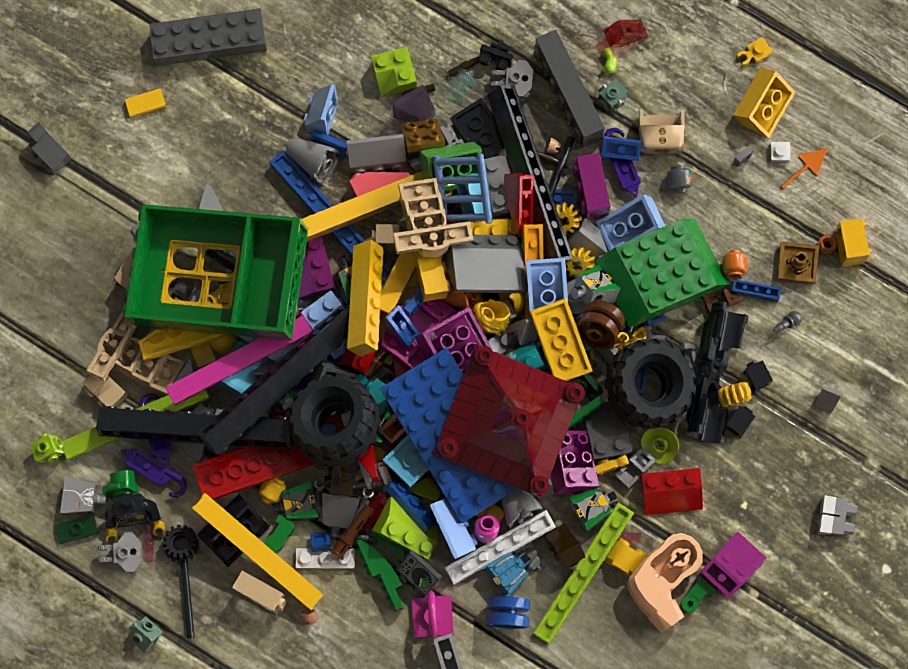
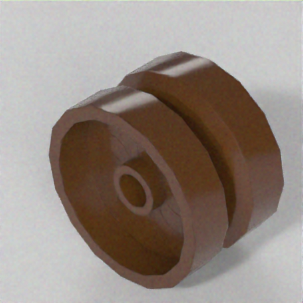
M594 300L587 304L576 327L583 343L595 349L606 350L611 348L616 342L625 324V318L622 312L613 304L602 300Z

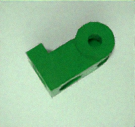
M280 514L275 520L279 524L278 527L265 540V545L274 553L282 550L297 528L294 523Z
M701 577L682 599L681 609L686 613L695 612L702 598L706 594L711 597L717 590Z

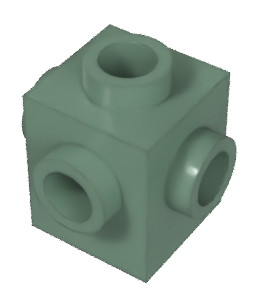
M615 78L609 85L606 83L600 88L598 102L604 109H608L610 112L615 108L618 110L624 105L628 91Z
M145 616L141 621L136 620L130 626L131 632L127 638L145 653L156 644L163 631Z

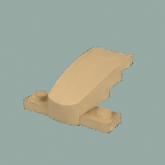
M436 178L399 183V193L410 231L393 233L396 254L418 251L420 256L438 257L446 253L451 245L473 242L470 221L447 225L445 209H443L441 193H439Z
M122 310L113 327L101 337L98 352L86 370L87 374L105 381L111 369L115 368L134 381L165 396L169 395L165 387L175 383L186 362L168 354L144 361L138 343L141 339L132 337L137 326L124 317L125 315Z

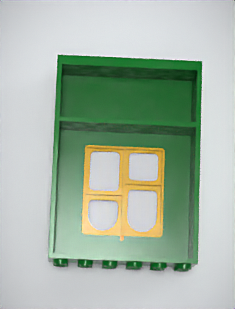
M142 204V210L138 214L139 229H136L135 232L136 247L132 251L133 266L129 270L130 285L126 288L127 304H124L123 314L126 319L135 326L292 341L309 229L301 218ZM182 247L197 248L198 253L194 270H182L174 265L173 256L178 249ZM208 249L235 251L237 256L234 272L232 274L205 272L203 266L206 251ZM176 278L202 280L199 301L189 302L172 299L168 293L170 283ZM212 281L232 283L230 302L227 305L208 303L209 288Z

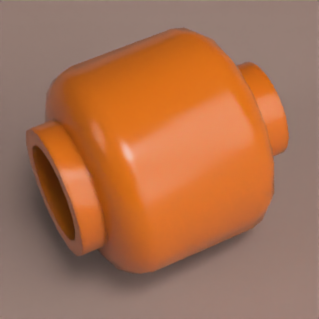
M731 250L723 256L722 271L729 279H741L747 273V257L739 250Z

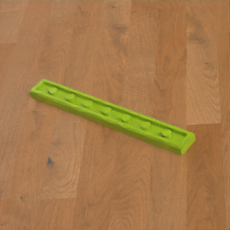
M206 389L174 405L170 396L167 395L136 410L153 409L162 412L164 410H171L179 413L209 400L210 397ZM93 427L62 441V448L66 459L69 461L119 438L101 437L96 427Z
M619 502L617 503L585 552L586 557L579 561L533 632V635L547 644L551 643L634 515L633 511Z

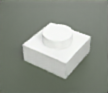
M771 142L770 161L790 162V142Z

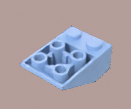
M329 291L296 316L299 318L304 315L313 330L338 306L342 305L333 292ZM348 337L338 349L330 353L333 359H336L345 352Z

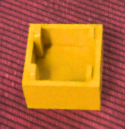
M863 218L840 221L834 231L841 267L864 264L870 253H872V249L868 248L865 232L867 223L863 222Z

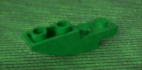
M358 540V546L355 549L359 558L364 557L366 564L363 566L367 575H372L373 579L381 576V579L378 581L382 590L387 589L389 593L387 601L390 607H395L396 611L403 609L404 607L396 591L403 586L397 574L377 550L364 541Z

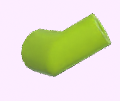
M608 47L602 51L606 59L605 66L602 67V72L605 75L614 73L617 66V59Z

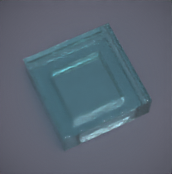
M464 68L457 72L471 87L477 83Z

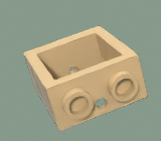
M241 571L232 587L237 593L276 615L278 611L282 612L287 604L285 601L286 596L282 592L244 571Z

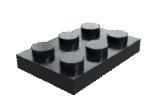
M482 98L450 117V121L466 143L475 142L481 147L484 159L492 158L505 150L494 115Z

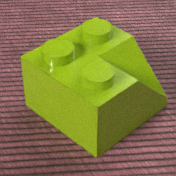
M408 47L371 55L381 97L405 92L417 87Z

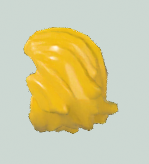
M490 299L488 302H478L473 305L472 313L483 332L500 336L501 332L506 331L510 323L511 313L505 303Z

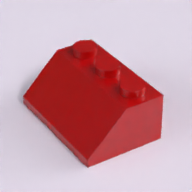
M700 468L641 474L640 482L645 516L703 510Z

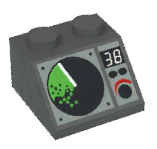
M413 550L397 568L398 578L405 584L409 582L414 586L412 590L419 597L422 595L427 597V593L433 591L442 581V576Z

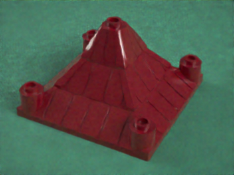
M475 344L432 454L542 498L543 494L549 489L550 484L548 480L578 402L584 398V388L578 383L572 384L499 354L488 346Z

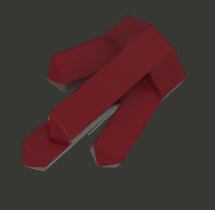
M381 493L369 504V507L375 511L365 523L364 531H371L388 501V498Z

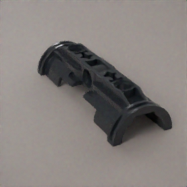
M725 301L712 303L710 316L704 323L694 369L696 391L692 397V404L686 412L688 422L686 435L695 440L716 445H724V431L729 411L728 409L719 408L718 391L723 388L719 385L722 368L727 369L731 348L741 349L745 324L748 323L749 318L746 314L726 311L727 303Z

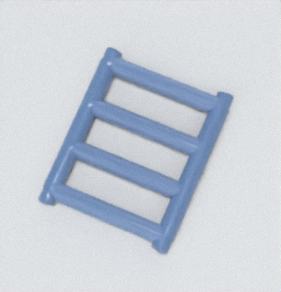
M483 154L476 155L477 157L454 158L433 156L435 178L437 179L439 193H441L447 224L449 222L465 221L492 223ZM474 164L478 166L479 176L443 177L442 166ZM480 183L481 195H445L444 184ZM482 202L484 213L448 214L447 203Z

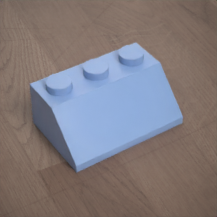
M445 498L431 504L430 508L454 559L476 550L475 545L478 543L474 535H469L466 529L469 527L467 520L463 523L460 522L447 499Z

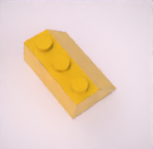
M759 69L733 116L743 126L769 139L793 98L795 91L776 71Z

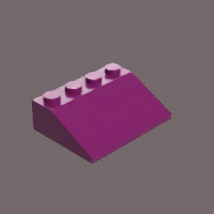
M322 236L306 243L298 300L323 296L329 291L336 293Z
M470 307L414 337L426 360L447 347L463 374L475 344L491 348Z

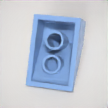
M330 84L315 91L314 97H310L308 104L310 111L309 114H305L303 120L306 132L312 133L315 129L329 135L338 105L335 85Z
M641 195L596 222L609 251L621 244L665 226L652 197L647 195Z
M565 258L526 260L529 311L565 298L568 302Z

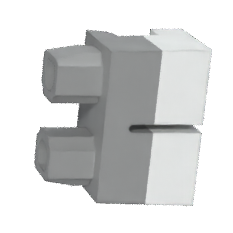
M827 495L823 496L817 534L835 535L837 537L853 535L855 524L845 522L846 516L855 517L858 506L848 503L846 499Z

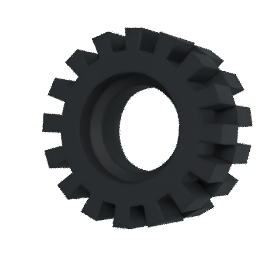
M179 524L175 529L174 526L170 527L171 531L167 530L165 532L166 536L163 535L162 541L167 557L171 558V561L174 562L177 560L178 563H181V560L188 562V558L192 560L194 558L193 554L196 555L198 553L197 549H199V542L195 531L193 532L191 527L188 529L187 525L181 527ZM177 538L187 539L188 545L185 549L177 550L173 547V543Z

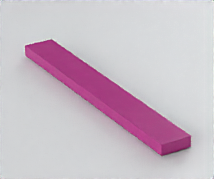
M303 315L295 319L292 341L259 338L165 388L174 405H177L303 339L312 329Z

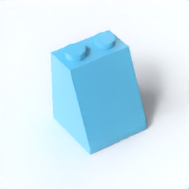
M239 341L230 353L249 343ZM266 357L218 384L239 396L255 382L252 371L266 362H272V360Z

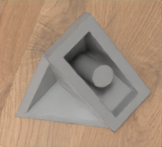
M585 217L581 220L580 227L576 228L575 232L567 240L570 250L573 248L579 250L582 247L584 248V253L588 250L590 251V257L604 255L608 252L599 228Z

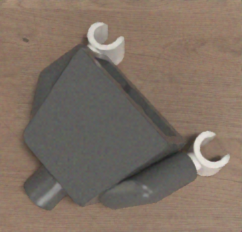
M318 481L314 482L317 490L315 492V508L317 509L318 517L323 519L324 525L331 526L330 536L338 537L342 533L343 528L347 529L364 504L369 506V500L374 495V491H372L370 496L365 495L366 488L362 491V499L361 495L352 494V497L329 494L324 485L317 487Z

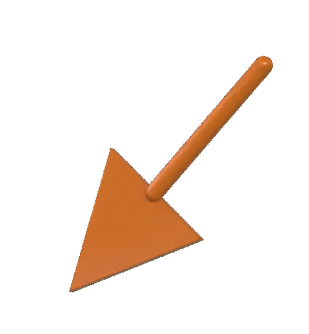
M828 148L798 155L806 165L782 184L781 188H785L808 167L817 176Z

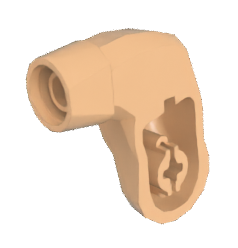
M683 533L671 535L660 546L651 551L627 580L629 592L638 608L661 633L684 617L675 599L672 600L671 591L685 577L696 572L703 563L702 549L699 543L693 537Z

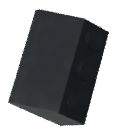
M239 494L224 508L257 538L270 527ZM210 523L197 534L227 567L244 553Z

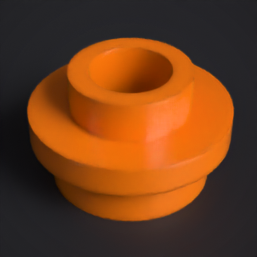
M830 235L822 236L818 241L819 250L824 254L833 253L837 248L836 239ZM828 242L830 244V248H826L824 246V243Z

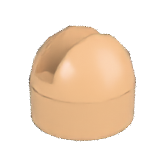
M550 138L546 152L556 154L560 151L557 148H561V144L558 140Z

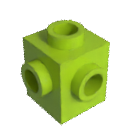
M49 433L39 436L37 441L29 444L35 461L39 463L55 462L59 459V456L64 454L61 439Z

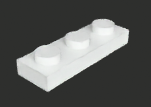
M296 548V569H355V549H348L344 555V560H341L329 550L312 552L311 548Z

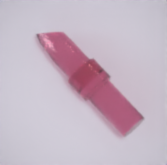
M145 524L144 542L146 558L153 562V524Z
M623 531L618 539L640 541L641 533Z

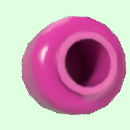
M488 514L478 517L473 529L476 540L481 543L493 542L497 538L500 528L498 520Z

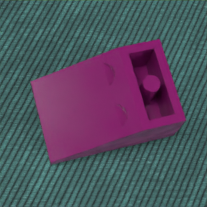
M567 431L551 472L554 494H580L599 486L588 431Z
M737 532L700 571L699 575L728 601L767 557L742 534Z

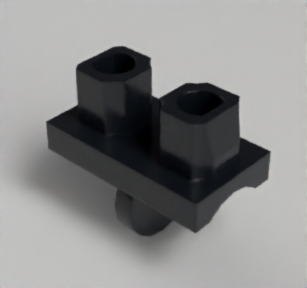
M500 39L498 44L491 42L490 46L481 45L480 64L489 66L491 59L498 61L496 65L497 70L506 71L509 65L512 66L514 55L508 53L509 48L503 46L504 40Z

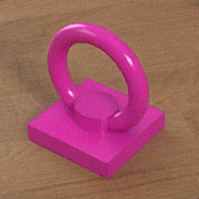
M429 591L427 597L412 598L414 638H436L450 633L454 635L451 595L435 596L433 591Z

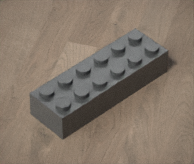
M261 8L149 24L153 59L156 66L267 51Z
M557 30L537 37L533 55L536 61L540 62L543 67L541 71L544 78H548L551 83L549 88L552 94L557 95V104L561 111L564 110L566 114L565 120L568 127H572L575 132L573 137L576 143H580L581 147L584 148L602 140L605 127Z

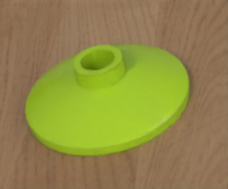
M659 427L648 429L641 439V447L656 460L654 463L665 464L672 461L678 454L679 442L671 430ZM659 440H662L665 445H661Z

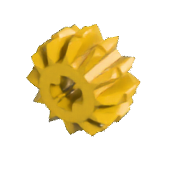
M566 202L562 204V207L556 205L565 236L568 235L569 231L574 233L576 228L580 227L579 221L582 219V216L577 215L579 209L573 210V204L567 207ZM564 216L568 218L567 221L563 220Z
M582 247L579 250L573 248L571 250L573 260L565 264L567 265L566 271L571 272L569 277L575 275V279H577L580 273L596 266L592 262L595 257L589 256V250L584 253V248Z
M746 382L725 386L718 391V398L722 407L739 405L750 401L752 398L750 387Z

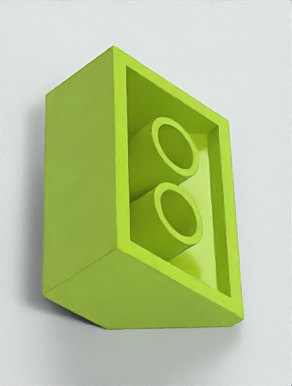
M390 496L372 531L409 552L413 550L421 558L429 560L438 542L439 525L436 523L423 533L393 497Z

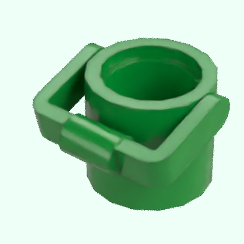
M132 470L110 473V484L102 486V494L110 499L125 494L139 493V488L136 486L135 472Z

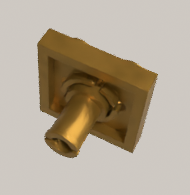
M437 118L400 124L401 133L403 134L408 152L418 151L420 156V151L445 147V139Z
M781 242L777 280L816 284L819 246Z

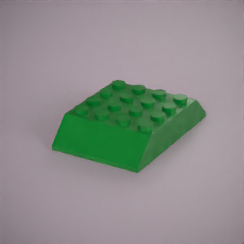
M681 219L621 244L594 262L595 265H600L620 287L615 303L622 312L628 328H632L730 285L695 219Z

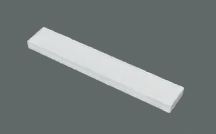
M547 510L497 537L493 542L481 546L444 567L453 585L482 570L483 567L516 551L553 530L556 526Z

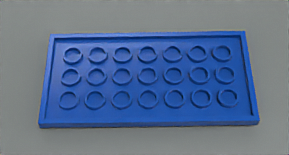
M446 347L379 389L458 519L463 523L517 488L432 454L463 377L462 371Z

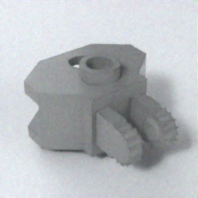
M518 60L511 68H507V71H492L491 75L493 77L506 78V82L492 81V88H497L500 85L514 84L520 102H524L531 95L533 69L526 60Z
M124 532L117 543L112 545L97 546V550L100 551L113 549V557L103 556L98 558V562L114 561V563H119L126 572H134L142 561L141 541L133 532ZM135 548L136 554L131 555L130 549Z

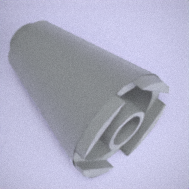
M296 137L290 139L286 144V153L315 181L319 183L325 182L324 178L326 176L330 177L336 169L339 158L336 157V153L339 154L337 149Z
M516 489L500 499L506 522L510 529L543 512L542 506L530 493L520 489Z

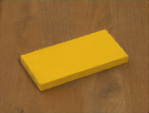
M566 298L529 311L553 376L568 381L593 372Z

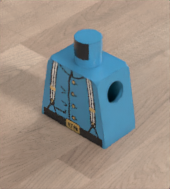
M510 552L483 567V571L503 596H510L528 576L524 567L532 562V560L525 552L518 558H515Z

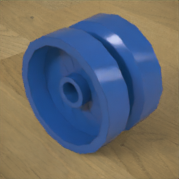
M493 596L487 598V608L499 613L487 614L486 626L507 629L529 628V617L517 613H524L530 610V599L515 596Z

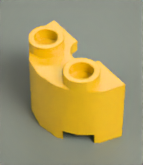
M620 538L615 542L604 562L630 577L647 554L638 548L636 550L630 548V544Z

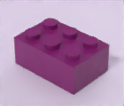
M600 153L577 156L576 163H573L574 180L578 179L576 186L578 198H582L580 204L581 215H585L587 220L603 218L609 215L611 206Z

